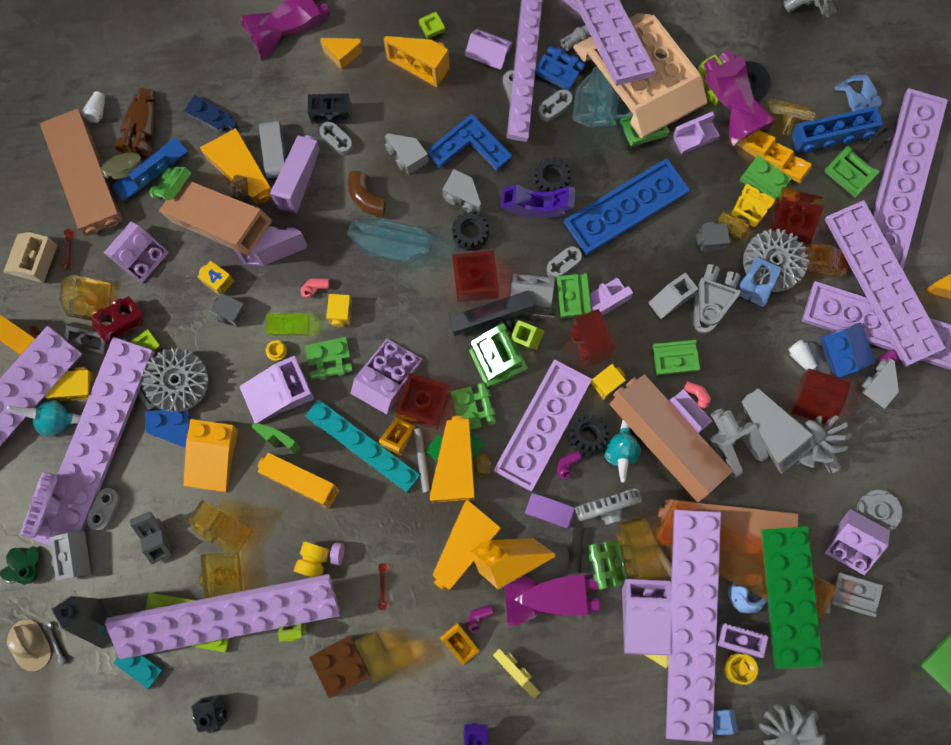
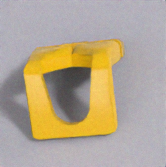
M746 184L742 191V196L739 197L732 211V215L735 217L739 215L746 217L750 221V225L755 228L768 212L767 209L771 208L775 199L765 193H760L758 189ZM745 210H750L752 216L749 215V214H747V213H745L744 211H745Z

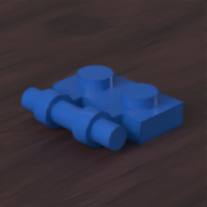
M550 45L547 53L552 55V57L544 54L535 68V74L570 91L579 76V72L575 70V67L583 70L586 63L580 61L579 57L575 55L572 57L565 53L563 49ZM559 60H562V61L568 63V65H565V64L559 62Z

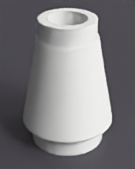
M94 92L83 108V117L87 121L98 123L103 118L105 95L103 93Z
M800 340L788 348L789 355L807 372L818 366L808 343Z

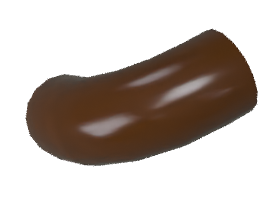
M351 171L348 177V192L353 203L366 214L384 218L386 198L376 196L370 192L368 188L369 176L366 173Z

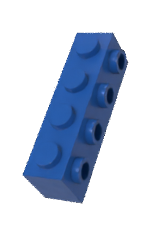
M875 106L798 123L791 135L796 151L808 153L820 147L830 148L842 142L849 144L856 139L864 138L866 140L873 138L883 123L878 108Z

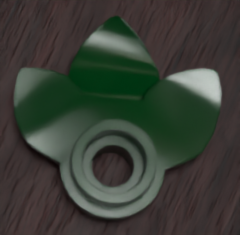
M32 546L26 552L18 548H11L6 556L8 566L0 571L1 578L10 584L16 582L23 585L33 583L38 577L36 565L40 559V554L37 548Z

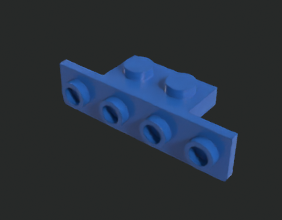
M173 138L129 173L128 177L121 178L114 183L112 188L125 202L189 152L177 138Z

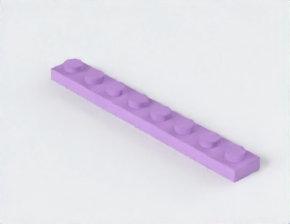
M521 0L507 138L527 142L529 136L542 0Z

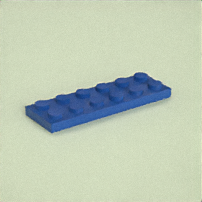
M666 158L564 219V224L585 255H588L689 194L690 190Z

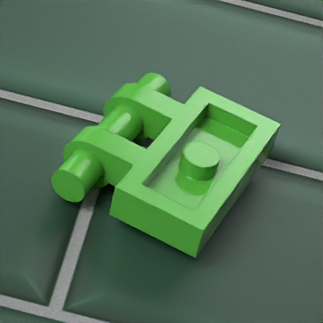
M346 337L305 345L308 366H317L316 371L310 372L311 380H324L328 376L337 374L338 376H343L345 373L353 371L351 363L343 365V360L351 359ZM336 362L335 367L325 369L324 364Z
M486 383L477 385L479 393L473 394L471 386L451 391L456 415L469 419L470 431L481 429L480 420L482 419L487 420L488 426L496 424L494 417L496 412L492 408L490 402L491 393L490 390H487ZM482 401L484 411L478 412L475 402Z
M620 540L599 544L601 552H599L597 544L589 545L590 562H593L595 571L593 576L594 580L598 583L599 590L608 588L606 579H608L610 588L622 586L626 579H630ZM601 559H603L606 572H604Z

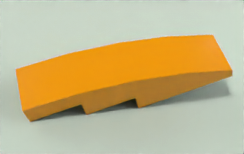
M760 130L737 144L755 158L759 155L798 183H801L812 169L811 163L794 156L793 150L776 143L775 137Z

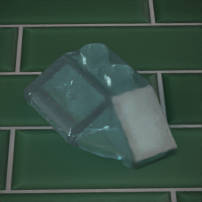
M597 66L576 88L573 121L589 128L616 125L619 95Z
M379 218L353 219L347 231V235L367 256L405 264L428 253L434 240L433 235L428 234L417 226Z

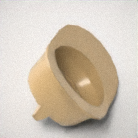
M22 620L12 626L8 633L7 646L18 665L26 671H38L45 667L51 658V648L38 623L32 620Z

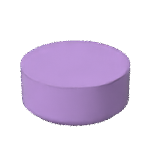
M335 542L332 545L330 552L331 564H342L345 552L343 543Z

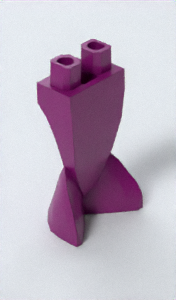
M285 0L270 13L242 15L240 17V25L250 35L259 59L263 60L273 52L281 35L297 34L321 26V20L329 16V8L326 3L316 6L315 3L321 0Z
M730 49L719 56L722 62L721 65L713 57L708 59L703 66L707 72L704 78L707 85L718 100L731 111L729 137L734 146L758 130L770 128L776 122V119L753 98L746 63L741 55L736 57Z
M582 574L556 578L539 584L530 578L521 576L505 585L507 626L525 623L538 616L541 612L566 616L588 615V613L599 611V599H587L586 590L598 589L597 581L594 580V577H585Z

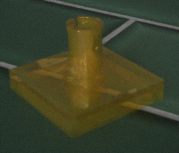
M770 99L768 107L772 113L784 115L780 130L778 131L780 134L791 136L796 118L814 120L815 112L811 107Z
M239 552L200 555L202 573L199 576V583L204 589V599L243 591Z

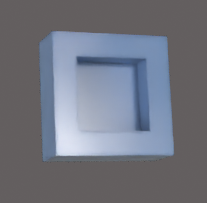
M734 709L713 711L714 735L739 733Z

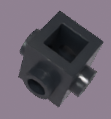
M222 695L203 697L191 706L193 722L198 732L207 731L208 734L218 732L228 721V710L224 705Z

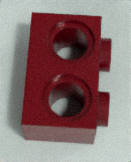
M129 296L124 299H117L112 305L105 309L100 308L92 315V326L106 344L110 343L113 337L119 338L143 325V313ZM123 312H128V313H130V314H129V315H123V314H121V313H123ZM104 322H110V323H112V324H110V325H105V324H103V323H104Z

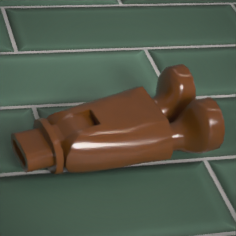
M139 88L138 94L134 96L120 128V132L123 135L114 144L116 152L124 154L132 153L133 150L134 153L145 158L153 154V149L146 140L151 139L153 134L154 104L156 101L154 90Z

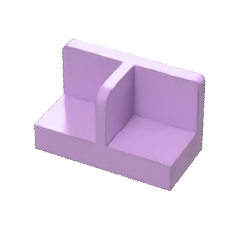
M713 112L676 127L673 139L681 154L719 138V134L712 123L715 116Z
M618 278L607 284H600L599 289L589 294L591 314L595 320L630 300L633 292L629 286L624 288Z

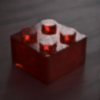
M494 250L452 255L457 302L499 297Z
M599 309L575 317L570 335L573 342L578 343L580 360L585 362L588 367L610 359L615 347Z
M409 373L395 411L397 418L437 431L451 392L450 385Z

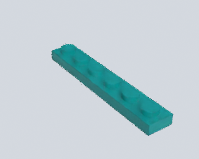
M319 399L305 417L406 493L409 492L420 477L417 472Z

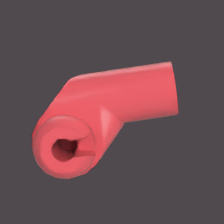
M324 278L309 279L302 286L301 295L309 298L318 289H329L330 280Z
M689 381L686 382L684 390L697 396L699 399L697 405L700 408H707L709 403H711V397L707 390L701 385Z

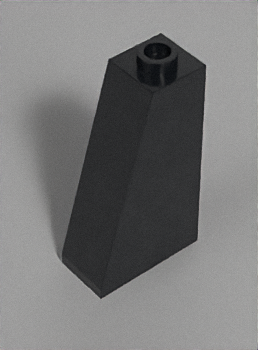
M70 596L51 609L63 630L99 648H104L112 643L105 625L106 619L110 618V615L100 599Z

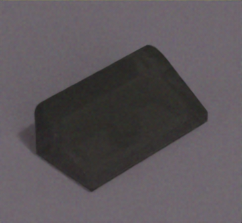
M235 175L231 181L232 198L249 204L247 177Z

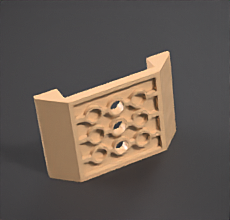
M638 13L630 17L629 20L656 70L655 76L615 86L592 37L575 44L573 48L584 62L590 59L594 61L633 113L630 124L642 139L706 105L707 98L700 73L655 15ZM656 53L663 54L665 58H658Z

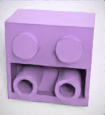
M130 222L103 253L140 283H143L169 252L139 225Z
M849 509L838 524L825 550V554L865 575L888 547L890 530Z

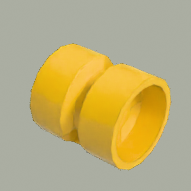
M303 542L300 550L303 558L296 562L293 571L312 578L322 576L324 568L321 564L327 562L331 550Z
M731 654L725 658L722 664V671L730 682L746 685L756 679L758 666L756 661L746 654Z

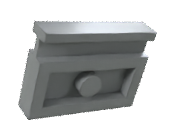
M836 573L831 605L870 617H876V609L879 605L883 585L846 574Z

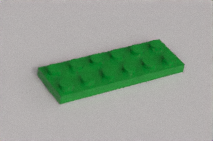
M808 526L760 529L774 668L823 666Z

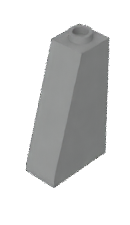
M756 389L753 393H749L742 401L746 416L751 423L756 424L764 446L781 474L815 447L813 435L761 390Z

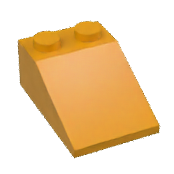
M385 36L384 38L386 56L389 61L438 87L450 69L449 53L444 44L436 43L429 39Z
M190 420L186 439L184 487L227 493L238 436V429L234 425Z
M534 538L489 540L480 543L477 548L471 550L478 572L497 589L502 588L555 557L554 552Z

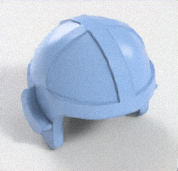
M753 573L735 576L729 585L727 595L731 604L739 612L755 613L766 604L767 595L762 589L763 578L760 574Z

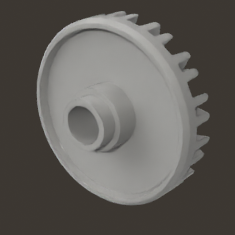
M769 229L768 232L765 230L762 234L758 233L746 247L743 256L746 274L755 257H759L781 268L772 292L785 291L794 287L805 275V271L808 268L806 267L809 262L807 259L808 254H805L806 247H802L803 242L799 243L797 241L798 236L793 237V233L788 235L785 233L786 230L780 232V229L776 231ZM766 266L759 267L753 276L757 285L769 283L770 269Z
M171 348L168 351L164 349L162 353L158 352L155 358L151 357L152 361L147 362V368L143 369L145 374H142L144 378L142 382L143 390L150 402L164 411L182 412L191 409L201 401L207 391L208 373L204 363L195 354L186 349ZM179 377V381L177 383H173V380Z
M635 488L611 497H604L575 507L579 521L601 516V519L607 525L623 520L621 516L623 514L622 509L641 503L642 498L639 489Z

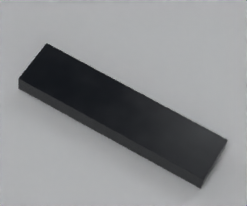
M528 290L449 316L453 334L458 336L534 311L535 308Z

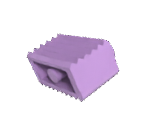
M726 623L718 625L716 646L757 658L764 657L768 640L767 635L744 630V628L740 629V627L727 625Z

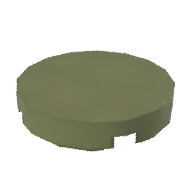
M124 153L107 159L100 169L105 178L112 176L113 179L128 177V174L143 162L139 154Z

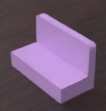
M476 29L470 34L465 56L501 69L506 54L511 50L513 42Z
M684 389L669 400L698 433L712 422Z

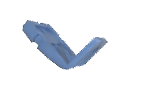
M853 75L834 87L835 90L846 91L852 111L875 106L878 108L882 105L880 96H877L878 92L867 75ZM863 80L861 93H856L847 84L852 81Z
M755 257L747 275L736 287V290L740 291L739 296L746 300L750 299L751 302L761 307H765L781 272V268L759 257ZM761 266H766L771 271L769 283L765 285H757L753 277Z

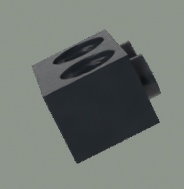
M308 94V116L311 124H323L325 122L351 123V101L349 94Z

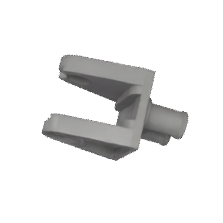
M707 265L704 278L700 279L697 285L698 291L694 296V326L698 332L703 334L710 333L740 294V291L736 290L740 279L738 273L733 277L734 272H727L724 285L716 283L720 268L716 266L713 273H711L714 265ZM700 321L711 326L703 328L701 327Z
M721 408L711 413V417L719 431L707 440L713 450L732 469L733 472L730 475L734 479L743 474L742 467L732 446L738 438L741 437L756 461L760 460L763 462L769 458L755 423L743 420L736 422L731 410L724 412Z

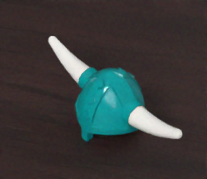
M55 400L44 402L37 408L7 406V409L14 413L33 418V425L36 431L45 437H55L61 434L68 424H78L81 415L68 412L66 407Z
M622 420L620 432L607 442L604 456L609 463L618 466L620 480L624 483L626 481L627 468L639 459L641 447L636 438L631 435V428Z

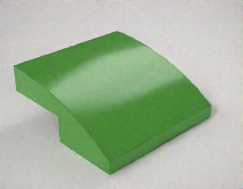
M508 332L507 334H508L509 338L511 339V336H512V335H511L510 332ZM494 337L505 361H509L510 357L500 337ZM511 340L518 356H521L516 343ZM474 348L469 350L487 388L508 380L528 369L523 360V363L509 369L494 379H489Z
M256 423L251 426L275 448L282 442L296 455L302 450L294 440L272 427Z
M950 633L936 646L937 649L920 664L951 694Z

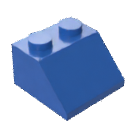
M861 322L819 336L833 377L839 378L875 363Z

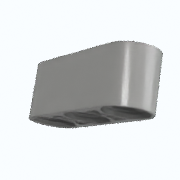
M279 120L259 123L263 163L267 179L278 177L286 161L282 127Z

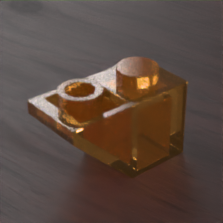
M811 243L805 251V254H808L807 259L809 260L806 272L846 276L847 260L842 251L834 246Z

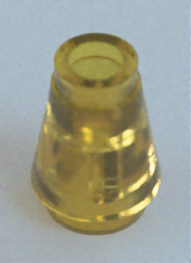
M723 212L717 221L720 224L727 223L728 232L734 238L742 239L750 228L747 220Z

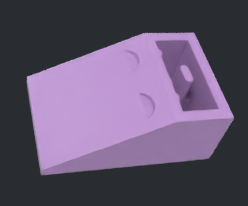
M269 226L249 256L236 250L235 252L244 265L265 266L306 249L307 243L298 229L287 228L286 230H278L275 227Z
M386 339L354 378L351 394L387 415L419 367L422 358Z
M295 356L272 365L239 386L253 421L256 424L314 400L299 361Z
M626 579L622 588L624 653L671 655V581Z

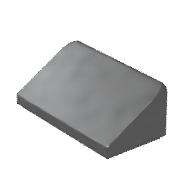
M71 322L66 325L65 339L75 348L100 354L106 353L108 344L103 341L93 326L77 322Z

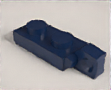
M196 95L192 97L184 109L186 115L218 132H223L224 129L229 131L235 128L239 129L237 122L232 120V115Z

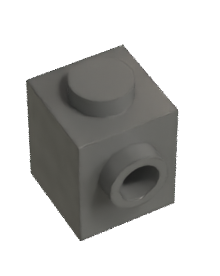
M708 222L702 225L699 233L696 234L697 245L701 246V252L727 249L730 244L727 223L716 224V222Z
M221 293L219 298L217 297L214 300L211 312L216 316L215 320L224 325L230 323L238 327L248 309L243 303Z

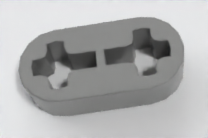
M565 89L559 90L542 102L538 111L540 119L550 122L569 109L572 104V94ZM560 97L562 99L567 98V102L565 103L564 101H562L559 103ZM544 109H551V114L548 112L544 114Z
M332 122L323 123L319 130L321 138L339 155L345 156L351 153L353 145L349 136ZM326 130H329V131L332 130V131H333V134H334V137L331 136L329 133L326 135V132H325V131H326ZM338 141H341L343 144L346 143L347 147L345 148L342 146L340 148Z
M576 247L566 248L548 263L547 275L550 278H555L554 280H557V276H565L579 265L582 257L581 251ZM569 253L571 255L576 254L575 261L573 259H570L568 262H566ZM561 264L563 265V266L560 267V270H559L560 273H558V272H556V271H555V272H551V271H552V268H553V267H552L553 265H554L555 267H558V266H560Z

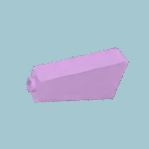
M297 136L271 190L270 195L279 210L294 214L298 213L320 151L317 140L311 136Z

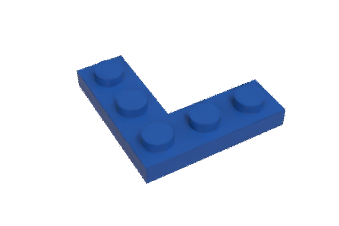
M472 114L426 151L428 157L439 168L469 144L496 171L512 159V155Z

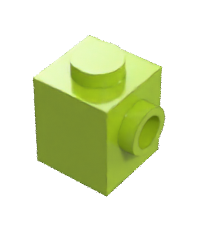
M518 320L510 340L537 350L545 331Z

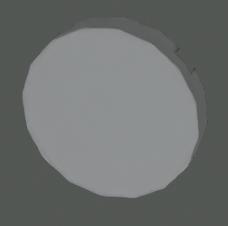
M877 489L867 492L860 498L857 504V513L893 531L901 522L902 506L900 501L890 492Z

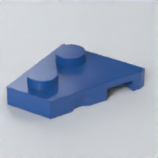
M190 409L182 412H168L164 410L145 411L146 433L186 448V439L190 425Z

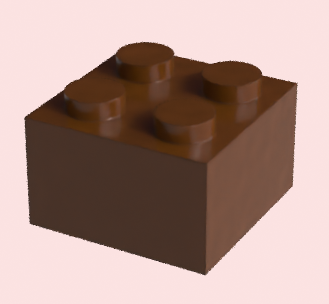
M349 635L309 657L329 699L372 676L353 635Z

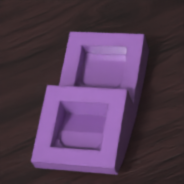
M531 493L525 510V514L566 529L570 528L575 513L574 507Z

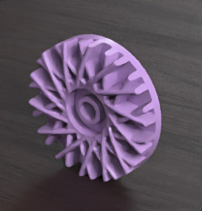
M42 472L30 503V509L26 514L21 535L35 538L43 519L55 518L60 505V501L52 497L57 481L55 474Z

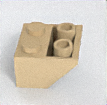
M31 232L17 234L3 272L44 283L58 245L49 237Z

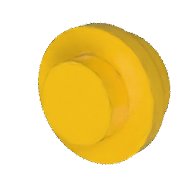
M271 341L266 347V355L272 361H280L287 354V347L282 341Z

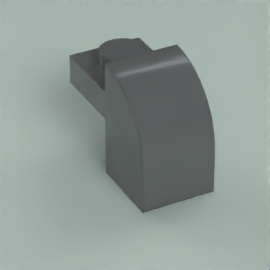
M149 511L130 519L132 529L140 538L142 552L151 564L172 556L170 541L159 518L156 519L152 512Z

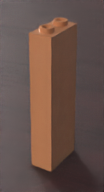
M79 109L40 123L78 229L85 236L94 235L101 229L114 227L119 222L124 221L109 180L104 177L100 169L102 165L100 156L86 119H84Z
M186 180L172 200H166L159 210L171 222L247 256L250 255L272 222L261 209L189 180Z
M645 374L639 379L634 377L626 384V389L622 386L613 394L615 398L609 405L697 502L701 501L733 472Z
M665 499L662 505L659 504L658 517L661 518V526H657L656 539L659 540V545L673 547L674 509L721 512L719 552L763 557L760 529L798 527V514Z

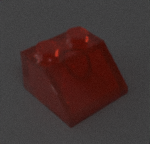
M782 187L774 210L771 224L772 231L780 229V232L786 230V234L793 233V237L798 236L797 241L811 244L824 208L823 197Z
M809 368L802 374L791 414L813 421L818 416H822V424L826 425V422L832 417H839L846 402L851 381Z

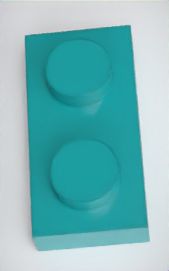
M145 655L124 659L117 657L113 664L147 689H151L164 671V669Z

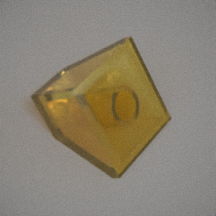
M71 275L62 279L59 300L66 316L92 321V315L95 311L110 306L112 284L77 275Z

